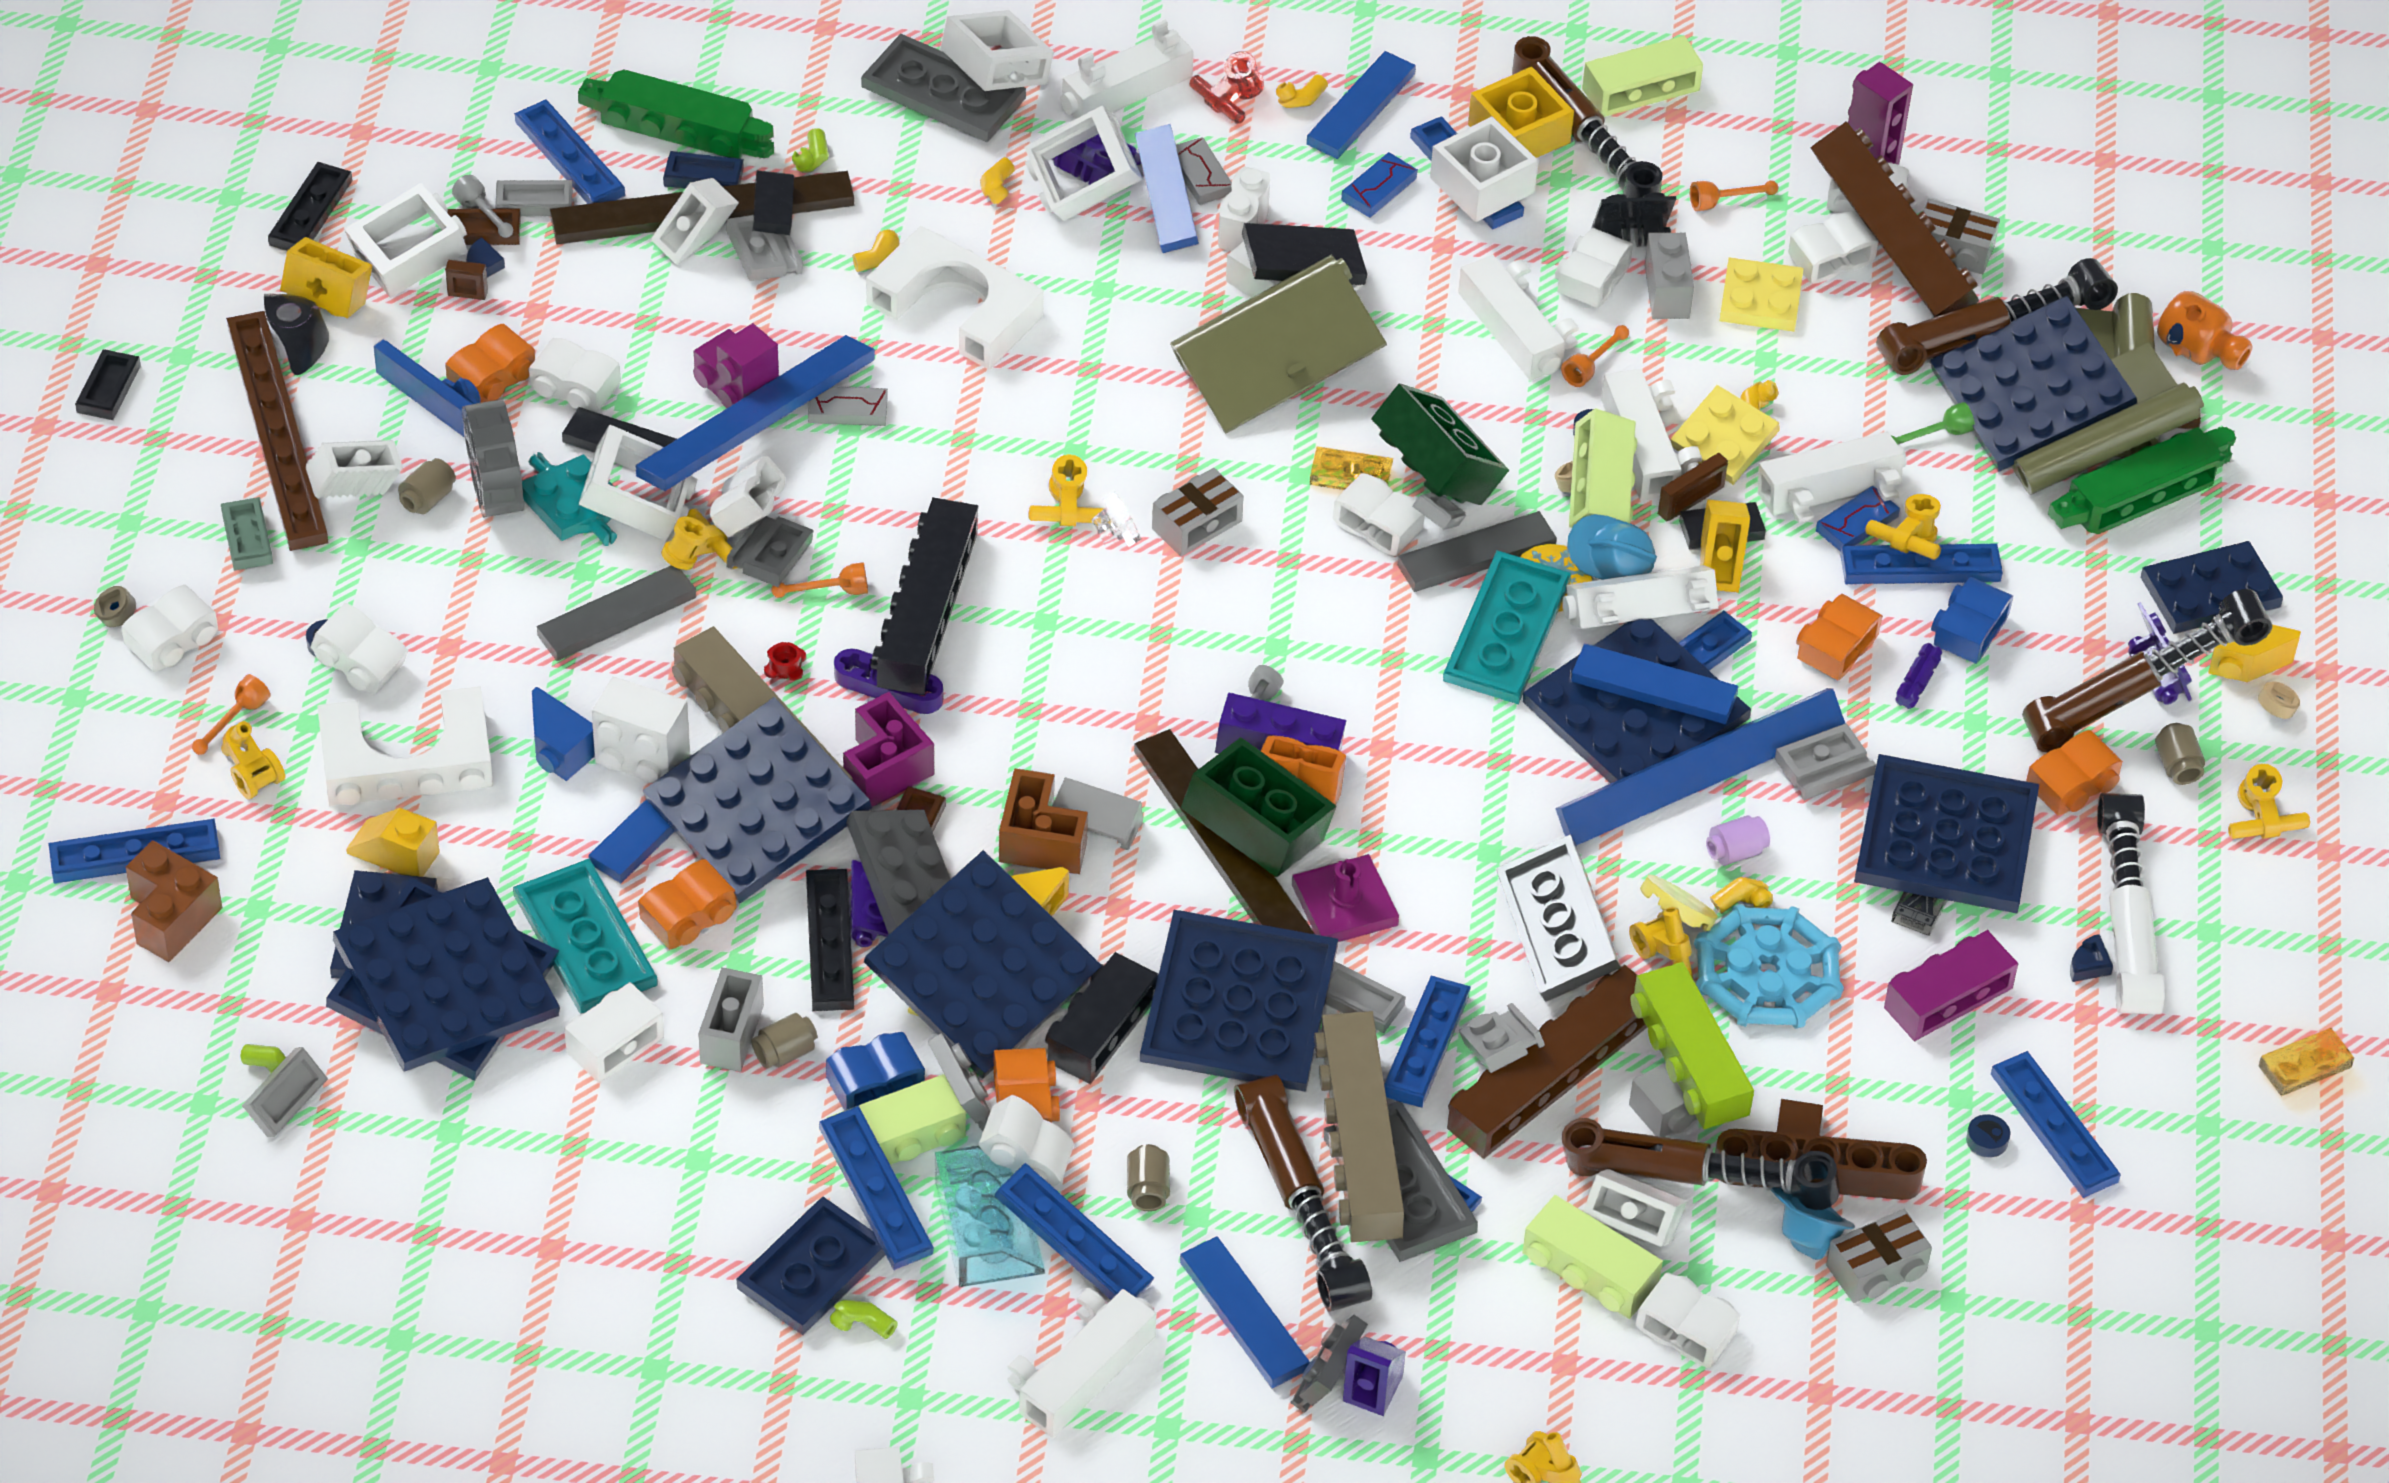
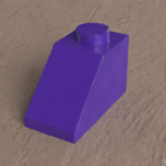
M1366 1336L1350 1345L1346 1360L1343 1402L1384 1417L1403 1378L1406 1351L1398 1349L1390 1342L1377 1341Z

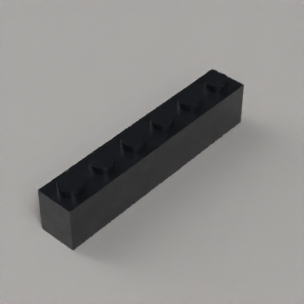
M932 497L928 511L920 513L917 527L919 538H912L908 553L910 564L903 565L900 573L899 588H901V591H894L890 604V615L892 617L891 619H884L881 630V642L883 643L882 646H875L872 655L871 669L877 670V687L925 695L978 535L979 505Z

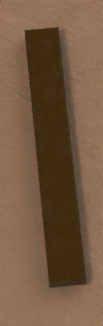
M848 170L794 177L792 214L855 206ZM755 182L723 186L739 202L728 219L753 215ZM683 192L550 209V218L555 243L558 245L656 232Z
M1171 729L1134 743V753L1254 924L1315 934L1273 874L1181 808L1192 775L1198 770V767Z

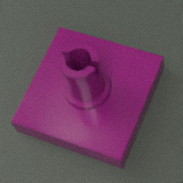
M1369 854L1292 875L1291 885L1316 935L1338 938V942L1399 925V914Z

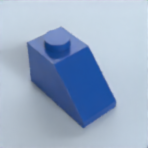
M535 687L531 692L536 761L546 772L555 773L565 781H568L595 757L593 724L544 690Z

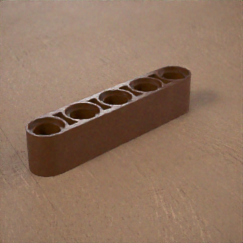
M1737 1128L1723 1131L1718 1136L1715 1149L1717 1154H1721L1724 1150L1725 1155L1741 1157V1154L1744 1153L1745 1158L1760 1160V1157L1763 1156L1764 1160L1779 1162L1782 1158L1783 1163L1790 1160L1796 1161L1800 1156L1810 1151H1821L1829 1154L1837 1165L1841 1195L1909 1200L1920 1193L1927 1165L1926 1154L1923 1150L1915 1145L1906 1143ZM1814 1179L1810 1182L1818 1183L1823 1181L1824 1179ZM1733 1182L1731 1184L1745 1186L1744 1183L1741 1182ZM1754 1184L1753 1186H1751V1187H1762V1188H1764L1762 1185H1755V1184Z

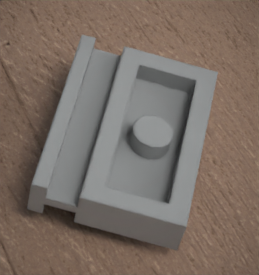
M753 215L727 219L726 232L749 281L783 277L789 271H795L796 275L802 274L803 261L790 235L752 231Z
M1847 723L1776 749L1775 755L1776 762L1795 788H1799L1804 801L1872 776L1876 768V763L1868 759L1866 749Z
M1513 1003L1508 1004L1509 1011L1501 1015L1496 1011L1491 1014H1481L1473 1018L1469 1025L1459 1029L1464 1044L1490 1073L1527 1055L1526 1048L1534 1044L1539 1048L1545 1046L1539 1030Z
M941 1033L929 1040L928 1044L959 1103L983 1132L991 1112L985 1101V1098L989 1095L977 1075L972 1076L967 1068L972 1063L960 1043L958 1042L952 1046Z

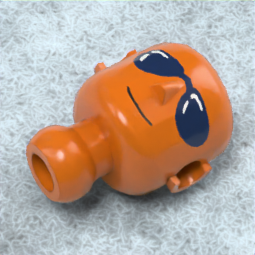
M2183 291L2177 294L2169 302L2158 322L2157 334L2161 341L2173 350L2175 356L2183 355L2197 365L2206 364L2215 357H2218L2227 369L2239 370L2246 363L2253 349L2252 343L2247 337L2231 333L2233 322L2229 313L2195 291Z

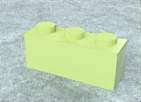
M1684 35L1585 62L1582 90L1592 104L1606 117L1700 91L1703 62Z
M1595 408L1575 423L1569 513L1570 528L1583 517L1594 514L1605 515L1631 523L1633 517L1631 490L1635 483L1633 458L1637 448V438L1635 437L1636 421Z
M945 1074L859 1105L890 1165L899 1161L912 1160L921 1153L940 1146H950L959 1139L966 1137V1111L959 1103Z
M1557 1195L1550 1199L1525 1228L1522 1253L1528 1256L1535 1265L1546 1267L1562 1277L1571 1287L1585 1291L1598 1299L1608 1310L1619 1312L1628 1319H1631L1660 1281L1663 1260Z

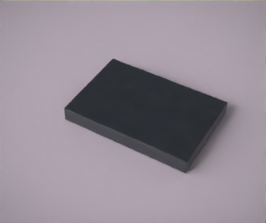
M1244 223L1242 237L1254 279L1284 281L1332 255L1336 260L1342 258L1352 274V278L1349 279L1351 285H1365L1368 274L1354 229Z

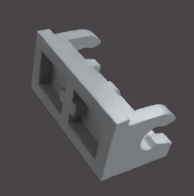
M1067 777L1064 778L1052 805L1053 807L1088 812V830L1116 839L1118 843H1121L1120 848L1125 850L1130 849L1143 823L1141 801Z

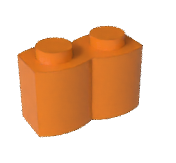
M501 323L487 330L474 344H469L453 354L445 363L446 377L454 383L459 378L472 382L480 394L481 403L498 400L507 386L514 385L530 377L529 367L535 361V349L508 326Z
M1843 593L1838 595L1833 601L1827 600L1821 607L1817 620L1812 625L1809 623L1805 624L1796 639V644L1799 645L1797 659L1837 681L1840 680L1852 668L1858 657L1862 656L1878 637L1883 615Z
M2086 730L2071 738L2061 748L2044 754L2031 764L2026 782L2039 784L2038 797L2059 816L2068 811L2077 812L2084 807L2089 797L2100 792L2108 793L2120 780L2119 775L2123 761L2091 730Z
M1267 736L1261 752L1337 805L1341 796L1346 762V755L1325 746H1307L1289 737Z
M706 859L699 860L684 868L672 880L662 882L647 891L638 900L639 916L669 950L681 945L692 943L702 929L726 922L737 908L734 894L735 889Z
M1045 1048L994 1050L993 1074L996 1102L998 1103L1014 1095L1031 1104L1041 1114L1043 1120L1051 1123L1060 1121L1059 1097L1051 1096L1050 1086H1056L1055 1061H1047Z

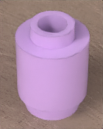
M1749 815L1711 827L1709 837L1706 839V847L1710 857L1713 860H1717L1723 866L1759 855L1764 848L1770 845V833L1765 821L1759 816L1752 818Z

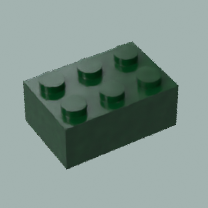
M1398 383L1371 418L1381 430L1379 436L1390 446L1399 449L1403 454L1401 457L1403 463L1413 471L1420 473L1426 479L1423 483L1424 486L1438 497L1446 495L1461 504L1467 501L1482 506L1510 471L1442 396Z
M1242 737L1193 773L1181 806L1184 811L1275 877H1279L1324 841L1337 807Z

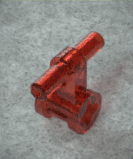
M1238 51L1231 54L1225 60L1224 72L1226 75L1214 86L1199 75H1195L1190 79L1189 86L1204 98V103L1216 113L1222 112L1235 124H1240L1245 120L1246 113L1233 102L1237 98L1246 100L1258 96L1264 88V79L1257 70L1258 66L1255 57L1249 52ZM1235 64H1236V66H1237V68H1238V71H1237V72H1236V70H1235V68H1234V65H1235ZM1250 79H1252L1254 82L1253 87L1251 85Z

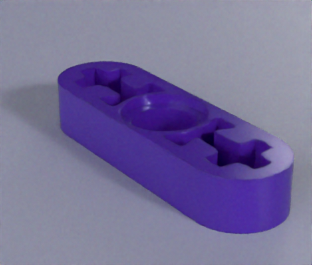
M850 648L840 651L834 658V679L843 688L872 698H877L890 692L903 708L919 714L934 713L943 705V683L935 675L931 674L926 691L932 693L920 696L919 694L877 687V670L871 669L873 655L871 653Z

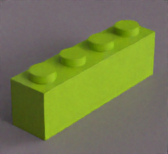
M1684 962L1637 975L1635 991L1631 995L1633 1012L1637 1018H1643L1648 1028V1036L1652 1047L1656 1051H1661L1666 1061V1070L1670 1080L1673 1083L1677 1082L1683 1092L1684 1104L1688 1113L1691 1116H1696L1703 1130L1750 1116L1754 1088Z

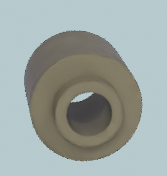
M439 458L422 463L398 486L399 500L403 507L412 513L416 512L422 515L428 513L451 492L453 483L456 481L453 469L448 463Z
M2171 723L2163 727L2155 738V744L2167 776L2172 778L2174 783L2178 785L2196 782L2204 775L2205 759L2194 729L2189 725L2181 723Z
M794 1012L760 1029L758 1036L751 1039V1044L757 1059L764 1068L768 1069L772 1066L779 1068L815 1049L814 1040L818 1038L814 1024L807 1016L802 1018L798 1013Z
M1141 1145L1127 1155V1196L1134 1208L1148 1212L1156 1211L1165 1206L1166 1199L1170 1196V1157L1166 1151L1156 1145Z

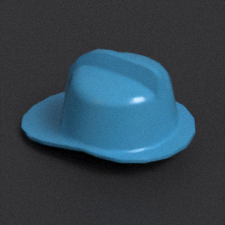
M1594 514L1583 517L1573 525L1568 535L1567 549L1571 561L1580 571L1601 580L1651 573L1657 559L1652 540L1645 531L1635 525L1609 516Z
M1773 1187L1771 1189L1774 1195L1784 1203L1782 1233L1790 1239L1792 1246L1797 1251L1812 1259H1822L1827 1250H1829L1831 1240L1840 1237L1845 1229L1855 1228L1852 1222L1841 1217L1831 1207L1824 1210H1812L1801 1204L1798 1197H1792L1791 1193H1784L1782 1188Z

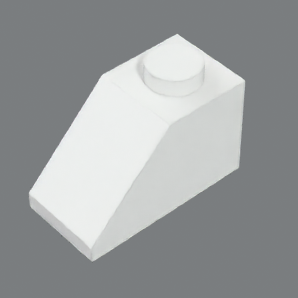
M714 178L691 182L650 240L676 265L680 264L719 232L739 202Z

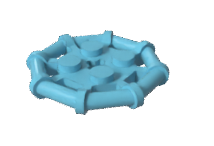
M1744 904L1735 905L1732 907V912L1714 925L1710 931L1697 934L1694 946L1697 949L1698 980L1695 984L1701 995H1708L1738 1020V1025L1744 1027L1747 1024L1792 1025L1793 1028L1798 1029L1804 1027L1806 1020L1831 1000H1837L1841 997L1844 991V986L1840 982L1839 952L1842 946L1836 937H1829L1799 913L1800 908L1791 906L1789 909L1745 907ZM1753 924H1760L1764 926H1761L1758 930H1755ZM1772 925H1782V926H1781V929H1780V931H1779L1778 928H1776V927H1774V926H1772ZM1738 929L1741 937L1730 946L1721 942ZM1793 929L1814 946L1805 948L1792 937ZM1714 959L1724 961L1727 972L1717 974L1715 972ZM1823 963L1822 978L1811 975V964ZM1761 964H1772L1776 967L1777 972L1770 969L1763 972L1760 970ZM1730 988L1737 995H1739L1743 1000H1745L1744 1003L1741 1000H1739L1736 996H1734L1731 992H1729L1727 989ZM1806 991L1812 994L1801 1004L1796 1002V999ZM1765 1001L1775 1002V1007L1782 1008H1765L1756 1006H1764Z

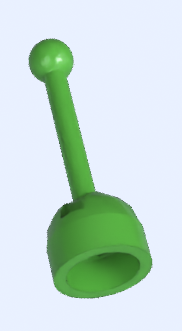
M1962 402L1948 408L1944 413L1942 422L1898 437L1892 435L1891 437L1899 445L1942 429L1953 435H1963L1972 432V425L1975 423L1969 406Z

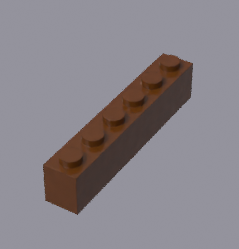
M1845 121L1810 147L1819 163L1934 317L1976 304L1980 301L1973 290L1978 286L1973 276L1966 267L1960 271L1952 262L1957 258L1952 248L1945 239L1939 243L1931 234L1936 230L1935 226L1924 211L1917 215L1910 205L1915 200L1904 184L1901 183L1896 187L1889 177L1894 174L1893 170L1882 155L1875 159L1868 150L1874 145L1861 127L1854 131L1850 124Z
M1624 964L1612 975L1610 973L1604 975L1591 992L1584 997L1579 996L1575 998L1562 1015L1555 1020L1550 1019L1540 1027L1539 1032L1545 1046L1539 1048L1534 1044L1526 1048L1527 1055L1492 1073L1486 1069L1478 1082L1468 1090L1462 1089L1458 1091L1448 1105L1447 1129L1481 1158L1485 1159L1644 1031L1647 1026L1643 1018H1637L1631 1006V995L1635 991L1637 974Z

